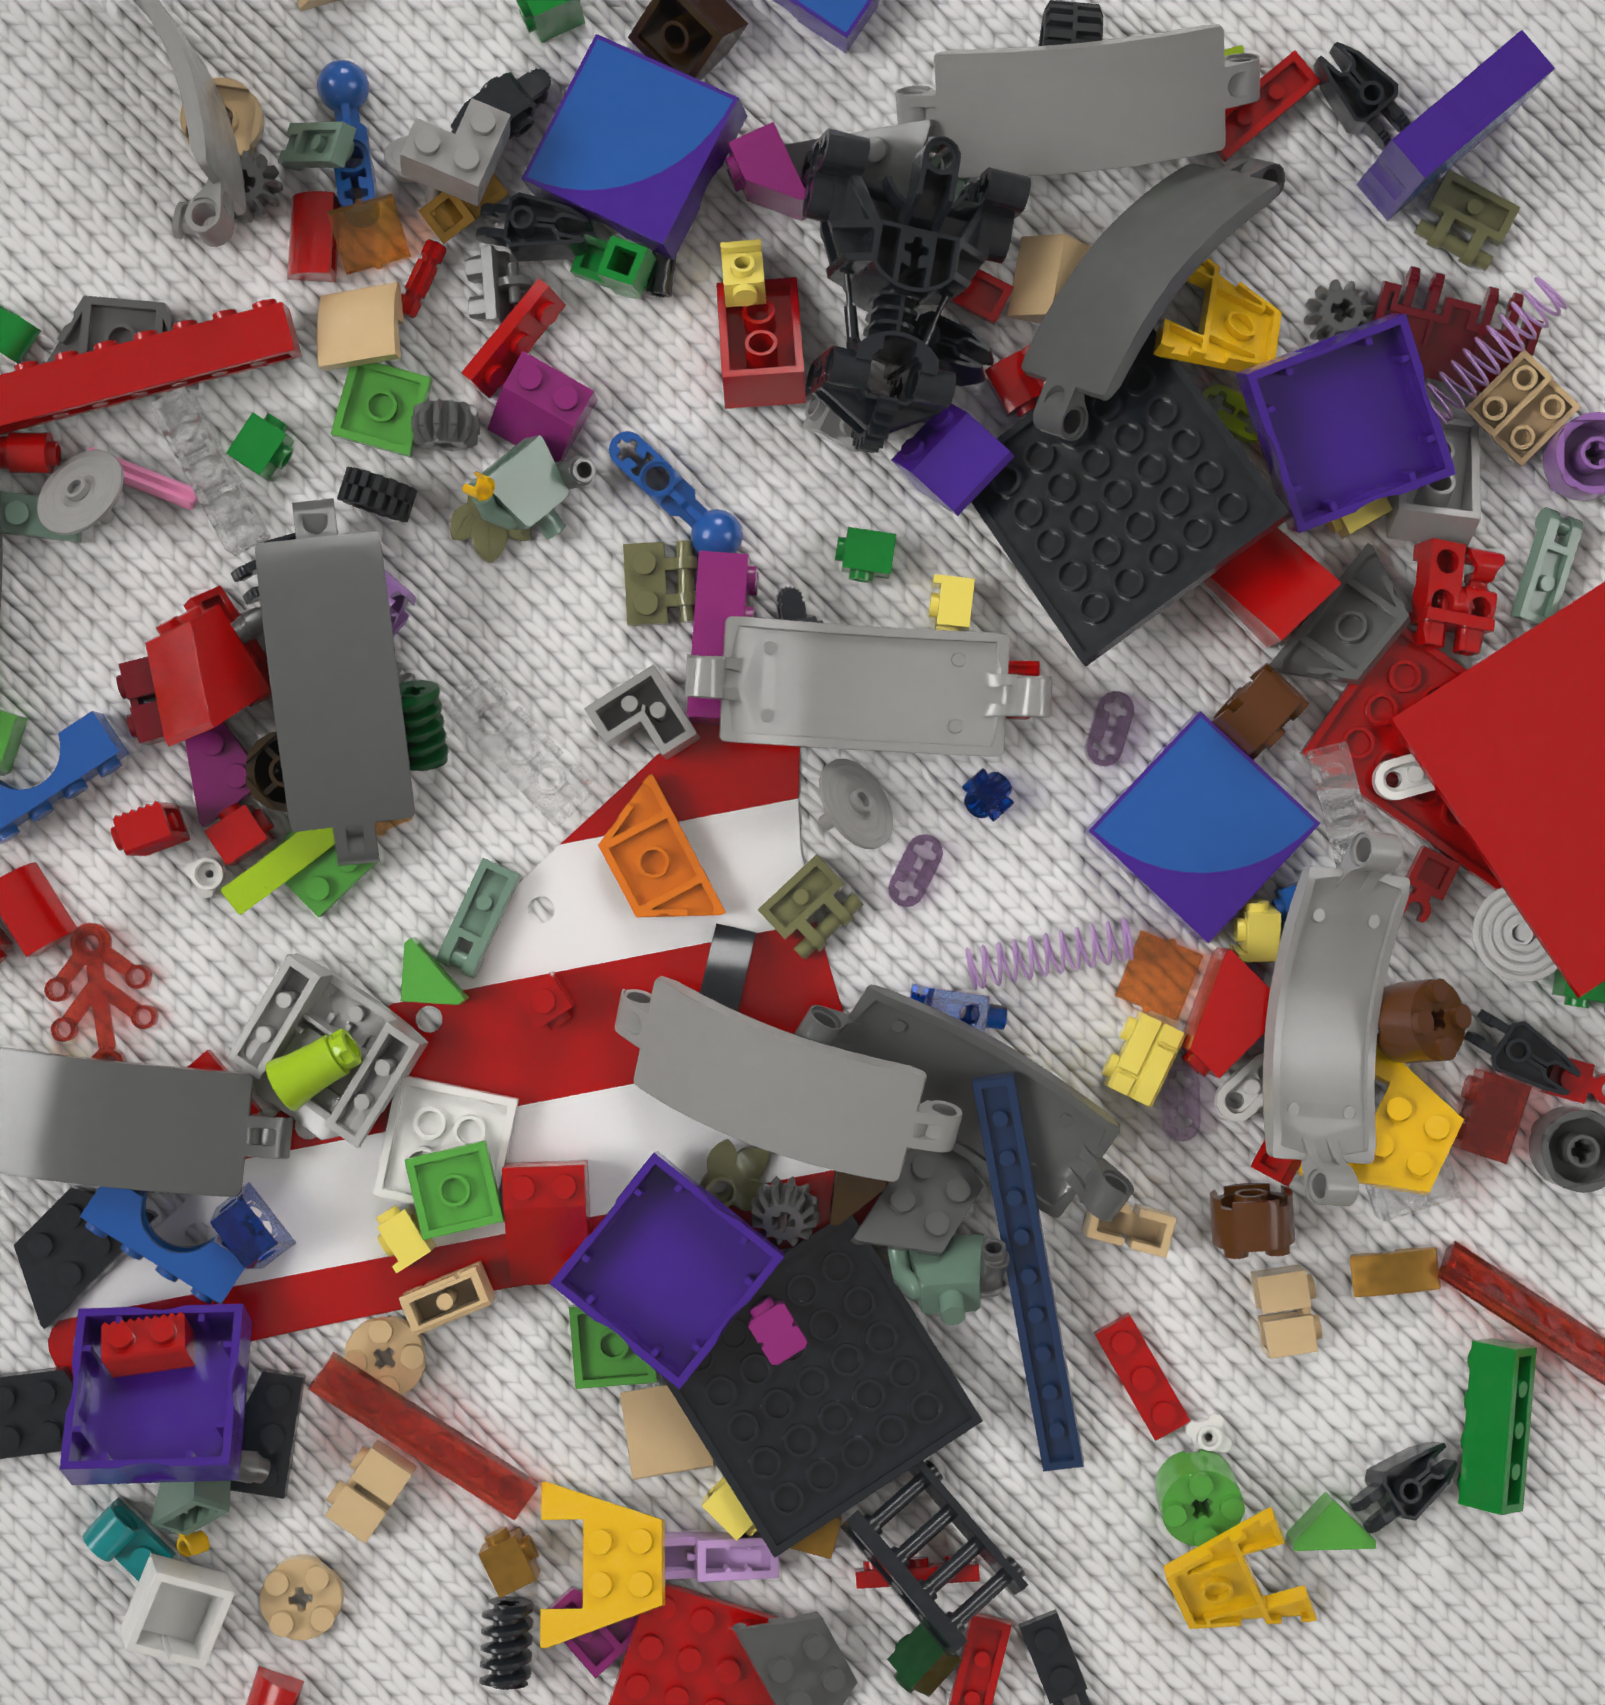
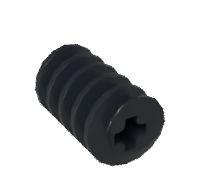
M504 1596L502 1598H492L489 1602L494 1604V1608L483 1611L482 1618L493 1621V1625L481 1629V1634L492 1637V1641L480 1646L481 1651L492 1654V1658L480 1661V1667L491 1670V1674L480 1677L479 1683L501 1690L524 1688L528 1685L527 1680L531 1678L532 1669L527 1664L532 1660V1652L528 1647L532 1645L533 1636L528 1631L533 1627V1619L529 1614L534 1610V1603L529 1599Z

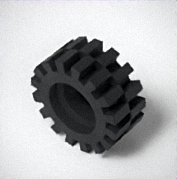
M347 467L337 499L382 517L400 522H408L418 491L407 484L383 477V475L374 474L364 469Z

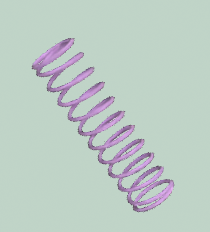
M1535 277L1534 281L1553 303L1557 312L1546 307L1526 290H1522V293L1538 311L1545 324L1533 318L1515 302H1510V305L1526 323L1533 336L1520 329L1502 313H1498V317L1514 335L1521 348L1510 342L1490 325H1486L1487 330L1499 343L1509 359L1500 355L1480 338L1474 337L1475 342L1488 356L1496 370L1486 365L1466 348L1462 349V352L1482 376L1484 382L1476 378L1456 361L1451 360V365L1462 377L1472 393L1465 390L1445 373L1439 372V376L1455 395L1460 405L1435 386L1427 383V388L1448 414L1446 416L1431 405L1439 417L1440 423L1444 426H1448L1447 421H1453V415L1441 397L1454 407L1465 409V403L1454 387L1471 398H1477V392L1466 375L1482 386H1489V380L1479 365L1495 375L1501 374V369L1491 353L1506 363H1512L1513 357L1503 342L1517 351H1524L1525 345L1517 332L1531 340L1537 339V333L1529 320L1542 328H1549V321L1541 308L1554 316H1561L1560 307L1567 309L1568 306L1563 298L1540 277Z
M1122 918L1121 920L1124 941L1123 958L1117 948L1110 922H1106L1108 961L1102 952L1095 926L1093 924L1090 925L1093 952L1092 964L1085 951L1079 928L1075 927L1076 966L1071 958L1064 932L1060 930L1061 970L1054 957L1047 933L1043 935L1045 972L1040 964L1033 939L1030 935L1028 937L1029 975L1023 963L1017 940H1012L1014 978L1009 970L1002 945L998 941L996 944L998 981L985 945L982 944L981 946L982 983L977 973L971 950L967 947L966 958L972 987L974 990L978 989V985L981 989L986 987V963L993 982L1000 986L1002 983V962L1010 981L1016 983L1018 979V960L1025 977L1028 980L1032 979L1034 973L1033 956L1041 975L1047 977L1049 973V954L1059 974H1062L1065 969V953L1071 967L1075 971H1078L1081 965V951L1090 968H1094L1096 964L1097 950L1104 964L1109 965L1112 960V946L1121 962H1125L1127 956L1133 961L1134 948L1127 919Z

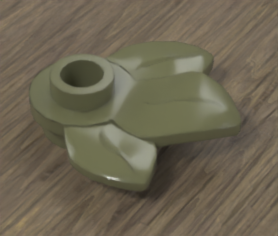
M468 495V503L456 509L450 520L452 540L460 541L471 538L476 552L488 563H493L499 558L507 545L508 538L518 541H529L531 538V527L523 530H506L482 520L470 495Z
M725 1139L716 1144L709 1152L707 1157L708 1172L701 1179L700 1185L727 1207L733 1205L743 1211H750L752 1199L755 1198L758 1188L764 1183L760 1178L767 1167L770 1152L755 1146L736 1151L733 1143L729 1139ZM717 1182L726 1183V1188L722 1192L716 1193L712 1191V1188Z

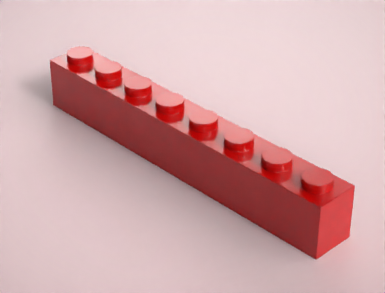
M266 299L252 304L253 309L237 313L235 309H228L214 313L212 315L213 320L197 323V320L194 319L173 324L174 330L159 334L157 330L138 332L133 335L134 340L118 344L117 340L103 341L93 346L94 350L79 354L78 351L71 350L54 355L55 361L39 364L38 361L19 363L14 366L15 371L0 375V435L300 358L302 354L290 309L283 302L277 303L276 299Z

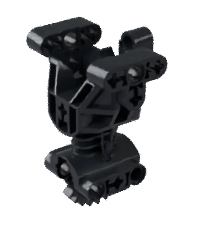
M828 128L808 150L804 159L800 178L804 188H806L802 216L803 218L820 222V236L830 264L826 268L827 278L840 285L846 294L847 306H844L847 348L833 345L811 363L806 380L805 396L820 400L852 428V446H855L856 450L878 453L879 448H883L884 439L887 440L890 433L921 422L925 423L927 420L942 413L943 409L949 408L955 392L956 374L955 372L938 369L940 361L929 347L938 328L936 323L945 304L969 287L971 279L985 261L999 264L1004 262L1011 242L1014 219L1024 211L1029 198L1031 179L1028 176L988 167L981 173L980 179L976 183L971 182L963 189L960 197L954 202L961 152L958 145L952 139L938 136L931 139L916 154L912 163L907 198H905L896 188L892 176L887 175L883 180L862 176L869 157L870 138ZM929 153L938 154L942 158L944 169L935 168L931 164ZM856 305L868 312L865 321L869 325L863 329L862 335L866 338L862 341L859 338ZM920 305H938L931 322L926 323L920 338L912 336L915 332V327L911 323L917 319L918 315L915 309ZM872 360L885 365L883 379L887 380L886 384H890L889 397L869 394L865 389Z

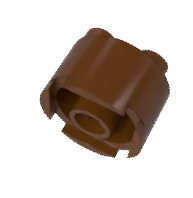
M1268 663L1262 665L1249 677L1253 682H1247L1242 688L1239 687L1217 711L1212 720L1252 760L1266 747L1270 749L1286 732L1282 727L1290 719L1294 721L1309 705L1304 696Z
M1425 979L1390 984L1384 987L1379 1015L1380 1033L1377 1034V1044L1387 1058L1397 1063L1451 1061L1456 1057L1462 1045L1465 1029L1471 1024V1011L1467 1005L1462 1004L1455 989L1444 979Z
M1240 1183L1223 1186V1195L1218 1196L1216 1190L1210 1192L1212 1243L1214 1246L1223 1249L1225 1258L1241 1259L1248 1257L1249 1252L1265 1251V1254L1268 1256H1285L1290 1254V1245L1295 1242L1292 1189L1281 1185V1193L1270 1191L1269 1183Z

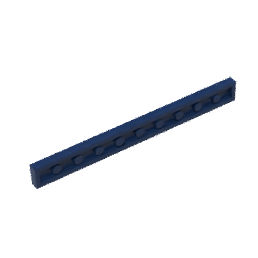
M1015 1073L975 1077L972 1080L1000 1239L1005 1243L1006 1250L1010 1256V1262L1006 1271L1043 1472L1084 1467L1083 1450Z

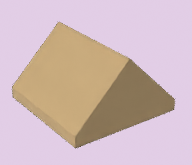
M1067 234L1022 236L1012 284L1014 289L1010 295L1007 318L1041 324L1059 291L1091 246Z

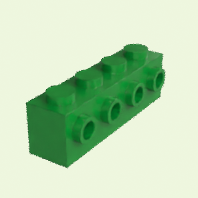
M1495 1338L1472 1340V1346L1467 1358V1364L1470 1369L1469 1382L1464 1396V1406L1466 1409L1465 1429L1460 1440L1463 1450L1462 1464L1457 1478V1488L1459 1490L1458 1504L1499 1515L1523 1511L1537 1347Z

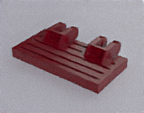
M1410 267L1402 292V285L1383 280L1371 321L1390 314H1406L1424 369L1425 378L1444 382L1439 376V372H1443L1461 387L1470 389L1451 365V360H1454L1476 378L1484 382L1482 376L1462 352V349L1466 348L1486 365L1496 370L1491 360L1475 342L1474 337L1480 338L1500 355L1509 359L1505 351L1486 328V325L1491 323L1499 300V288L1490 286L1487 289L1482 306L1445 296L1441 312L1437 314L1435 312L1444 285L1445 274L1436 272L1431 278L1422 310L1411 307L1416 287L1420 281V268ZM1514 292L1508 301L1505 317L1517 325L1519 315L1510 305V302H1515L1522 308L1524 296ZM1529 320L1537 333V339L1531 340L1520 333L1518 335L1525 345V350L1533 357L1542 327ZM1522 321L1520 329L1533 336L1526 323ZM1502 323L1501 330L1494 328L1510 342L1521 348L1514 335L1504 323ZM1503 342L1510 351L1513 360L1522 352L1513 349ZM1491 353L1502 372L1510 363L1502 361ZM1479 365L1490 384L1498 375L1489 372ZM1466 375L1476 391L1482 392L1487 387L1478 384Z

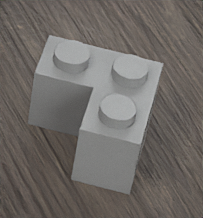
M471 98L456 134L416 118L400 152L401 174L475 206H479L510 137L511 114Z
M654 664L584 708L605 743L611 748L643 727L666 760L701 739Z

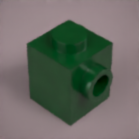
M921 1623L912 1633L905 1635L898 1641L895 1651L887 1659L897 1671L893 1676L902 1688L909 1693L915 1690L928 1697L962 1662L956 1653L948 1656Z

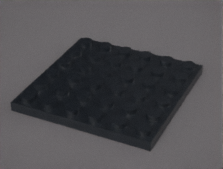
M1154 328L1139 351L1120 388L1109 400L1105 401L1084 394V402L1088 412V425L1084 434L1079 439L1069 441L1042 432L1034 425V410L996 438L1014 457L971 502L1084 666L1091 664L1292 517L1177 360L1158 357L1153 354L1157 334Z
M853 1215L840 1225H831L829 1223L812 1234L808 1240L804 1239L784 1252L785 1256L732 1321L680 1390L662 1376L774 1558L983 1421L904 1295L894 1283L892 1276L872 1245H856L851 1242V1239L860 1227ZM771 1296L774 1302L777 1300L784 1301L794 1318V1322H797L808 1342L805 1346L806 1348L779 1365H771L761 1348V1343L757 1342L748 1327L750 1317H752L749 1309Z

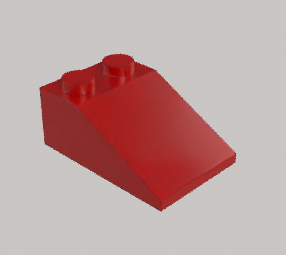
M797 277L764 279L766 304L726 307L724 283H716L725 409L806 403Z
M588 1160L507 1163L502 1167L503 1212L511 1286L549 1284L584 1239L591 1234Z

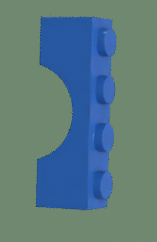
M91 711L58 733L60 741L59 760L53 773L41 784L29 789L19 790L0 780V844L17 836L20 833L18 826L29 819L32 822H36L54 811L52 804L64 796L67 800H70L83 793L88 788L86 782L98 774L101 778L106 777L122 766L120 760L129 755V752L103 713Z
M109 1187L98 1188L80 1215V1218L87 1221L85 1227L101 1238H107L108 1235L122 1243L120 1246L121 1250L134 1259L142 1260L145 1257L157 1265L155 1270L164 1278L172 1282H177L178 1279L182 1280L192 1287L190 1292L201 1301L211 1304L214 1300L222 1304L249 1263L251 1255L219 1235L196 1246L185 1247L171 1244L158 1236L148 1221L146 1214L148 1191Z

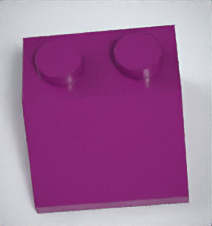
M774 122L728 142L730 156L725 158L728 167L726 172L735 192L743 190L748 202L800 221L806 219L802 216L805 189Z
M522 351L501 389L487 430L515 446L525 438L541 435L554 461H564L598 399L592 389Z

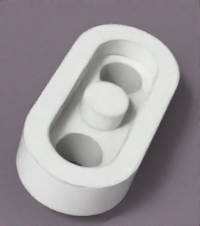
M1412 754L1383 761L1375 768L1372 774V786L1375 792L1386 800H1400L1436 790ZM1390 772L1395 773L1398 777V784L1394 788L1389 787L1386 783V776Z
M1264 1052L1251 1056L1217 1089L1214 1099L1216 1109L1228 1120L1244 1121L1263 1106V1080L1258 1076V1069L1263 1065ZM1237 1092L1241 1095V1103L1237 1107H1231L1228 1104V1098L1232 1093Z

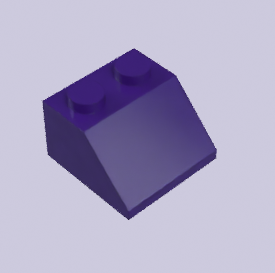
M951 403L948 409H943L942 413L928 420L913 437L907 439L901 446L900 451L891 460L917 491L959 516L1012 460L1014 455L968 412Z

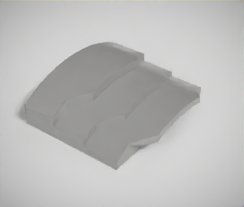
M296 953L286 956L227 1058L253 1076V1085L257 1096L279 1108L290 1117H294L297 1122L310 1130L319 1139L324 1140L341 1136L356 1148H359L379 1115L384 1112L402 1080L410 1074L428 1042L412 1026L374 997L329 969ZM338 1029H346L360 1048L362 1063L352 1068L349 1074L319 1092L298 1111L290 1110L280 1100L271 1086L266 1073V1062L298 1050L325 1034L331 1035Z

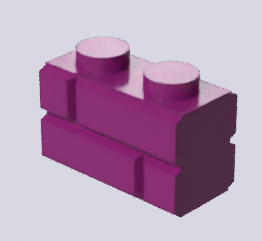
M771 1296L749 1309L752 1317H750L748 1327L757 1342L761 1343V1348L771 1365H779L806 1348L807 1339L797 1322H794V1318L783 1300L774 1302Z

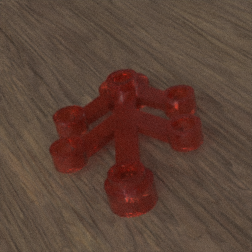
M85 923L77 927L71 936L70 947L73 954L58 975L48 980L45 984L44 992L49 1000L54 1002L65 1001L72 994L73 988L71 983L86 965L88 982L62 1018H58L52 1023L51 1035L59 1042L73 1040L78 1034L79 1022L92 1006L99 1048L92 1058L105 1060L108 1056H113L117 1061L127 1062L124 1053L116 1048L110 1003L129 1016L133 1025L139 1029H148L156 1025L159 1014L154 1006L149 1004L141 1005L108 981L105 977L103 962L125 976L127 985L133 989L147 987L152 981V972L146 965H135L113 949L112 937L104 926L98 923ZM91 935L95 936L99 942L98 947L94 951L88 949L86 945V940ZM136 969L144 972L145 979L141 984H136L133 981L132 974ZM56 982L62 983L65 988L61 997L55 996L52 991V987ZM142 1009L148 1010L151 1014V1020L148 1024H143L139 1020V1012ZM62 1022L68 1023L71 1027V1032L67 1037H63L59 1033V1025Z

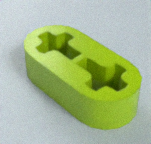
M1221 384L1212 385L1202 393L1206 400L1207 397L1214 399L1217 395H1221L1224 398L1222 405L1233 412L1230 414L1220 409L1216 414L1234 438L1248 444L1258 442L1255 430L1251 434L1245 431L1247 424L1236 417L1239 414L1246 419L1250 418L1242 394Z

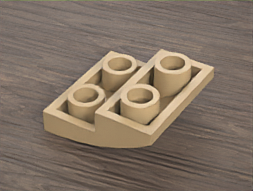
M398 282L321 295L317 320V357L320 369L330 371L401 358L398 324L404 323L401 289Z
M1526 350L1522 351L1464 409L1483 431L1520 467L1581 408L1553 380L1554 377Z
M667 1385L620 1393L633 1480L713 1467V1458Z

